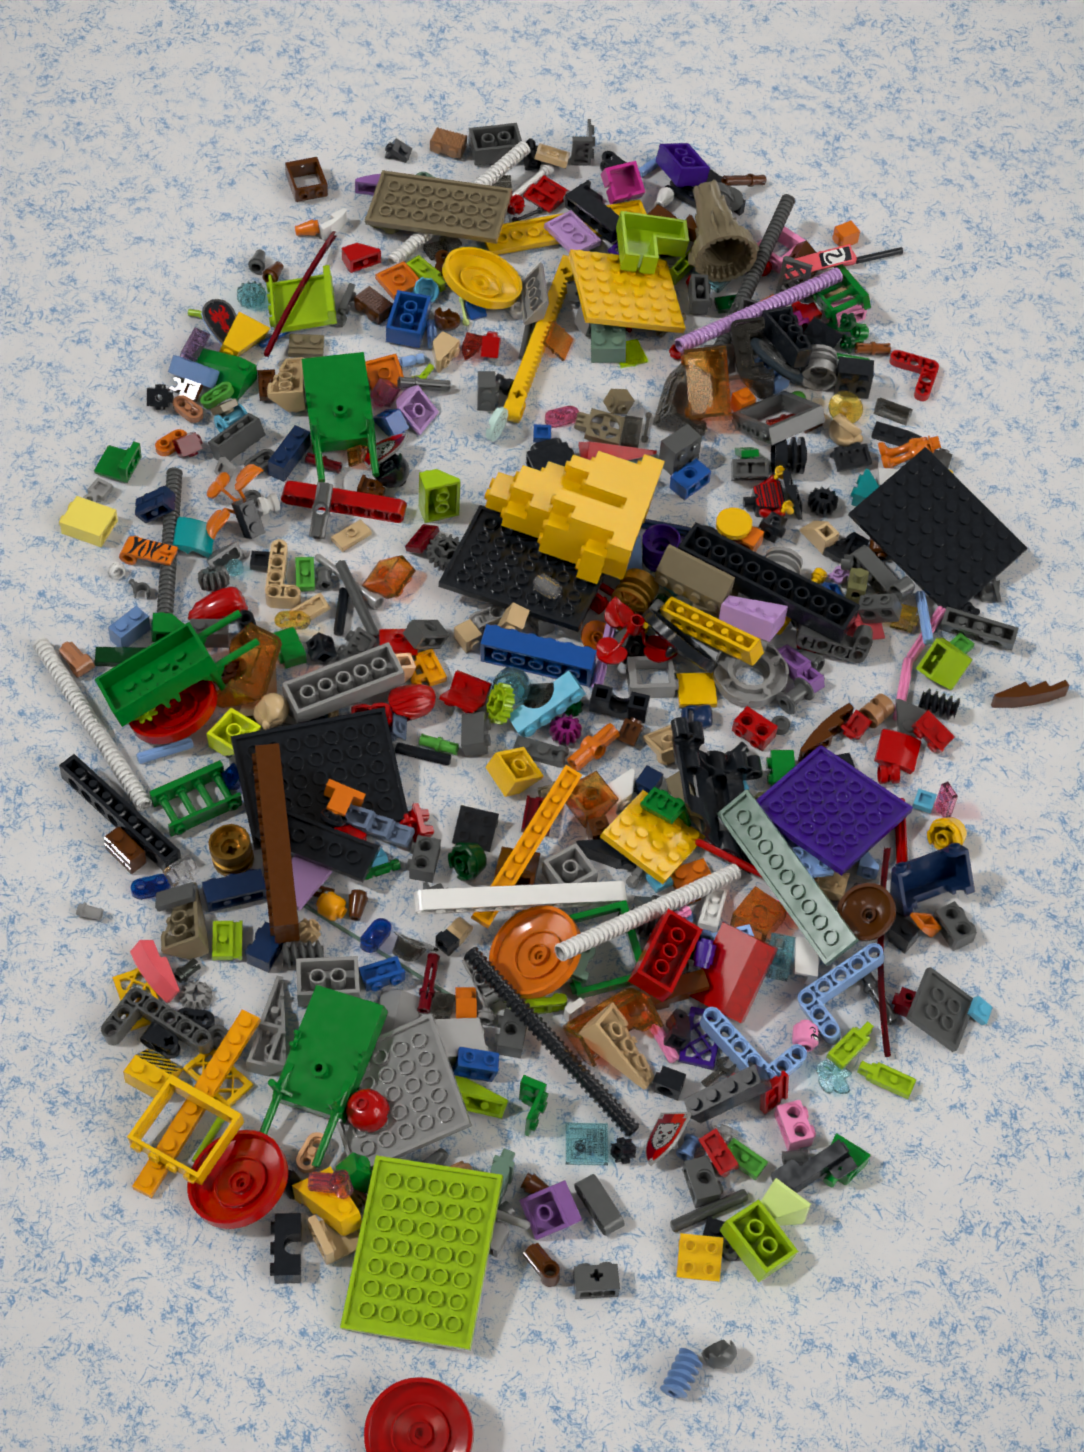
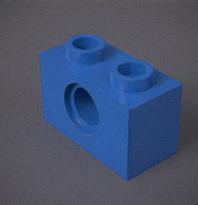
M696 458L671 475L669 488L685 501L710 482L711 470Z

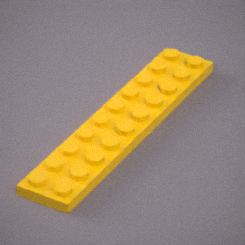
M641 199L606 205L618 215H620L621 211L647 214ZM564 213L505 223L502 225L497 244L484 242L487 251L501 255L560 244L544 228V223ZM587 225L598 237L601 236L598 232H596L589 225Z

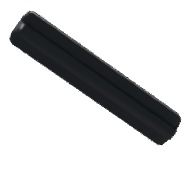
M344 587L339 589L333 630L336 636L344 634L349 594Z
M397 742L395 747V753L447 766L450 765L452 759L450 754Z

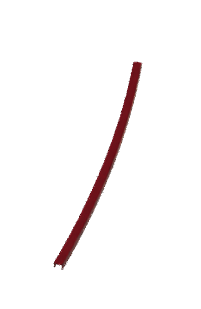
M332 231L297 286L264 351L265 357L270 356L279 334L305 285L337 237L335 235L336 231Z
M884 846L880 885L886 889L891 847L885 848ZM884 935L877 938V944L882 947L883 952ZM883 962L878 967L879 1009L884 1056L890 1057Z

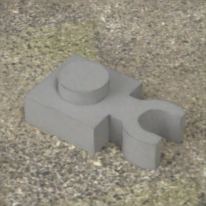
M97 478L87 489L88 494L83 498L96 503L98 499L104 501L112 492L113 485Z

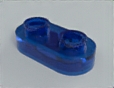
M156 874L136 879L131 884V894L139 900L156 897L157 892L171 888L170 878L165 874Z
M384 918L374 920L360 938L361 949L367 953L376 952L390 936L391 923Z

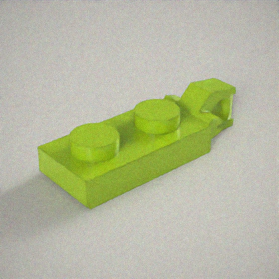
M420 255L406 263L419 279L421 277L432 278L438 284L440 292L446 289V282L443 280L441 272Z
M867 1021L860 1029L857 1026L853 1027L828 1052L826 1058L843 1070L868 1044L871 1039L869 1035L873 1031L872 1028L874 1026Z
M861 1061L857 1073L866 1077V1080L870 1081V1083L905 1099H909L916 1083L915 1078L880 1062L878 1064L872 1063L871 1065Z

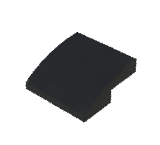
M790 470L783 471L787 495L794 504L792 507L794 509L793 513L798 520H802V501L798 487L793 483Z

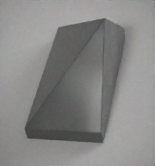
M233 542L213 551L212 555L207 559L209 567L223 566L228 570L246 557L238 543Z

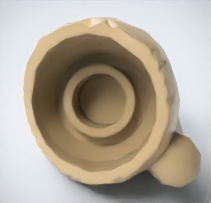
M842 413L833 418L829 427V435L835 444L849 447L853 443H861L863 441L862 431Z
M268 693L262 696L254 708V718L264 730L281 725L289 714V704L286 698L278 693Z

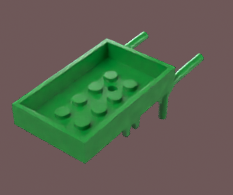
M364 352L301 359L318 482H325L323 452L369 447L372 476L378 477L380 474L376 452V435Z
M236 610L199 634L195 632L190 622L95 678L99 689L120 725L124 727L161 703L170 708L169 701L171 699H176L177 702H180L179 692L201 680L214 681L221 692H226L227 687L221 678L225 665L257 647L260 643L255 638L217 662L213 661L204 645L208 636L240 618L242 615L239 610Z
M316 985L300 1027L293 1032L295 1035L294 1040L289 1042L290 1052L278 1082L274 1079L268 1081V1085L273 1090L272 1100L259 1132L267 1135L279 1103L328 1118V1124L312 1162L313 1167L320 1168L337 1122L346 1123L347 1103L349 1098L360 1087L388 1014L384 1005ZM323 1067L320 1072H317L319 1068Z

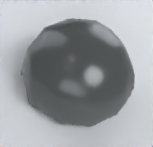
M723 1339L705 1348L701 1354L711 1368L723 1369L732 1364L737 1356V1349L732 1340H730L729 1345Z

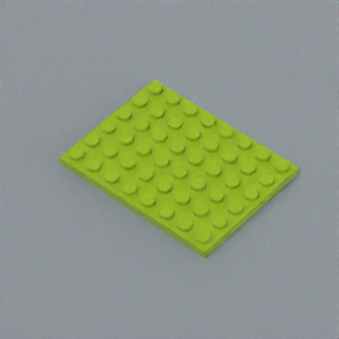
M376 1155L340 1328L342 1330L471 1351L503 1175Z

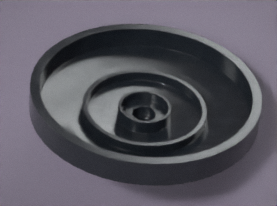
M648 607L642 614L648 625L668 645L665 652L667 658L678 653L709 673H712L717 668L718 663L705 650L660 613Z

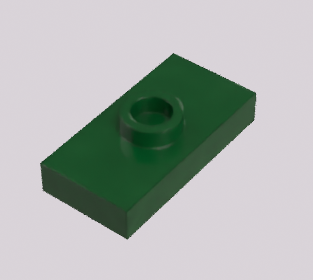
M737 294L714 297L718 314L729 312Z

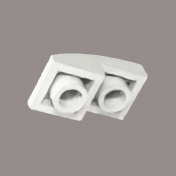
M346 208L332 213L331 220L320 224V237L323 241L330 236L332 231L338 233L347 223Z

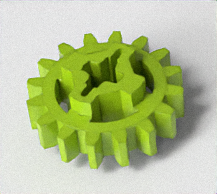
M499 682L498 685H494V689H491L490 696H488L489 702L486 704V713H489L488 719H491V723L503 725V723H507V718L511 717L510 713L513 712L512 706L515 704V694H512L514 689L509 684Z

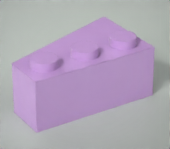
M729 595L721 604L719 619L755 637L770 642L784 625L788 606Z

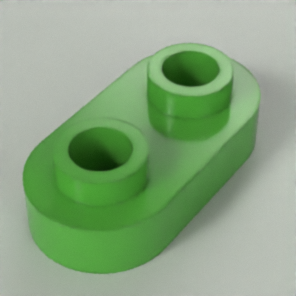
M222 382L203 394L200 401L205 409L214 408L221 402L229 399L233 395L234 389L230 382Z

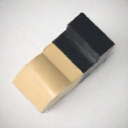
M461 917L456 918L445 931H441L436 935L435 946L447 956H450L470 935L473 926Z

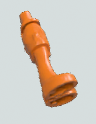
M929 435L928 438H912L908 443L896 448H888L884 442H879L878 447L883 467L893 469L895 466L911 460L924 447L931 453H934V450L941 448L938 436L930 438Z

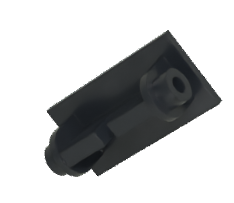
M529 138L526 143L530 148V153L523 158L525 170H539L541 162L534 159L538 145H536L532 138Z

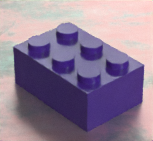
M665 143L659 145L655 161L677 187H695L707 181L710 167L689 143Z

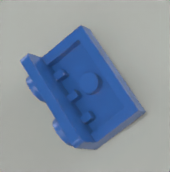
M398 956L359 967V974L366 992L379 991L385 986H395L405 980L406 972L404 968L402 969Z

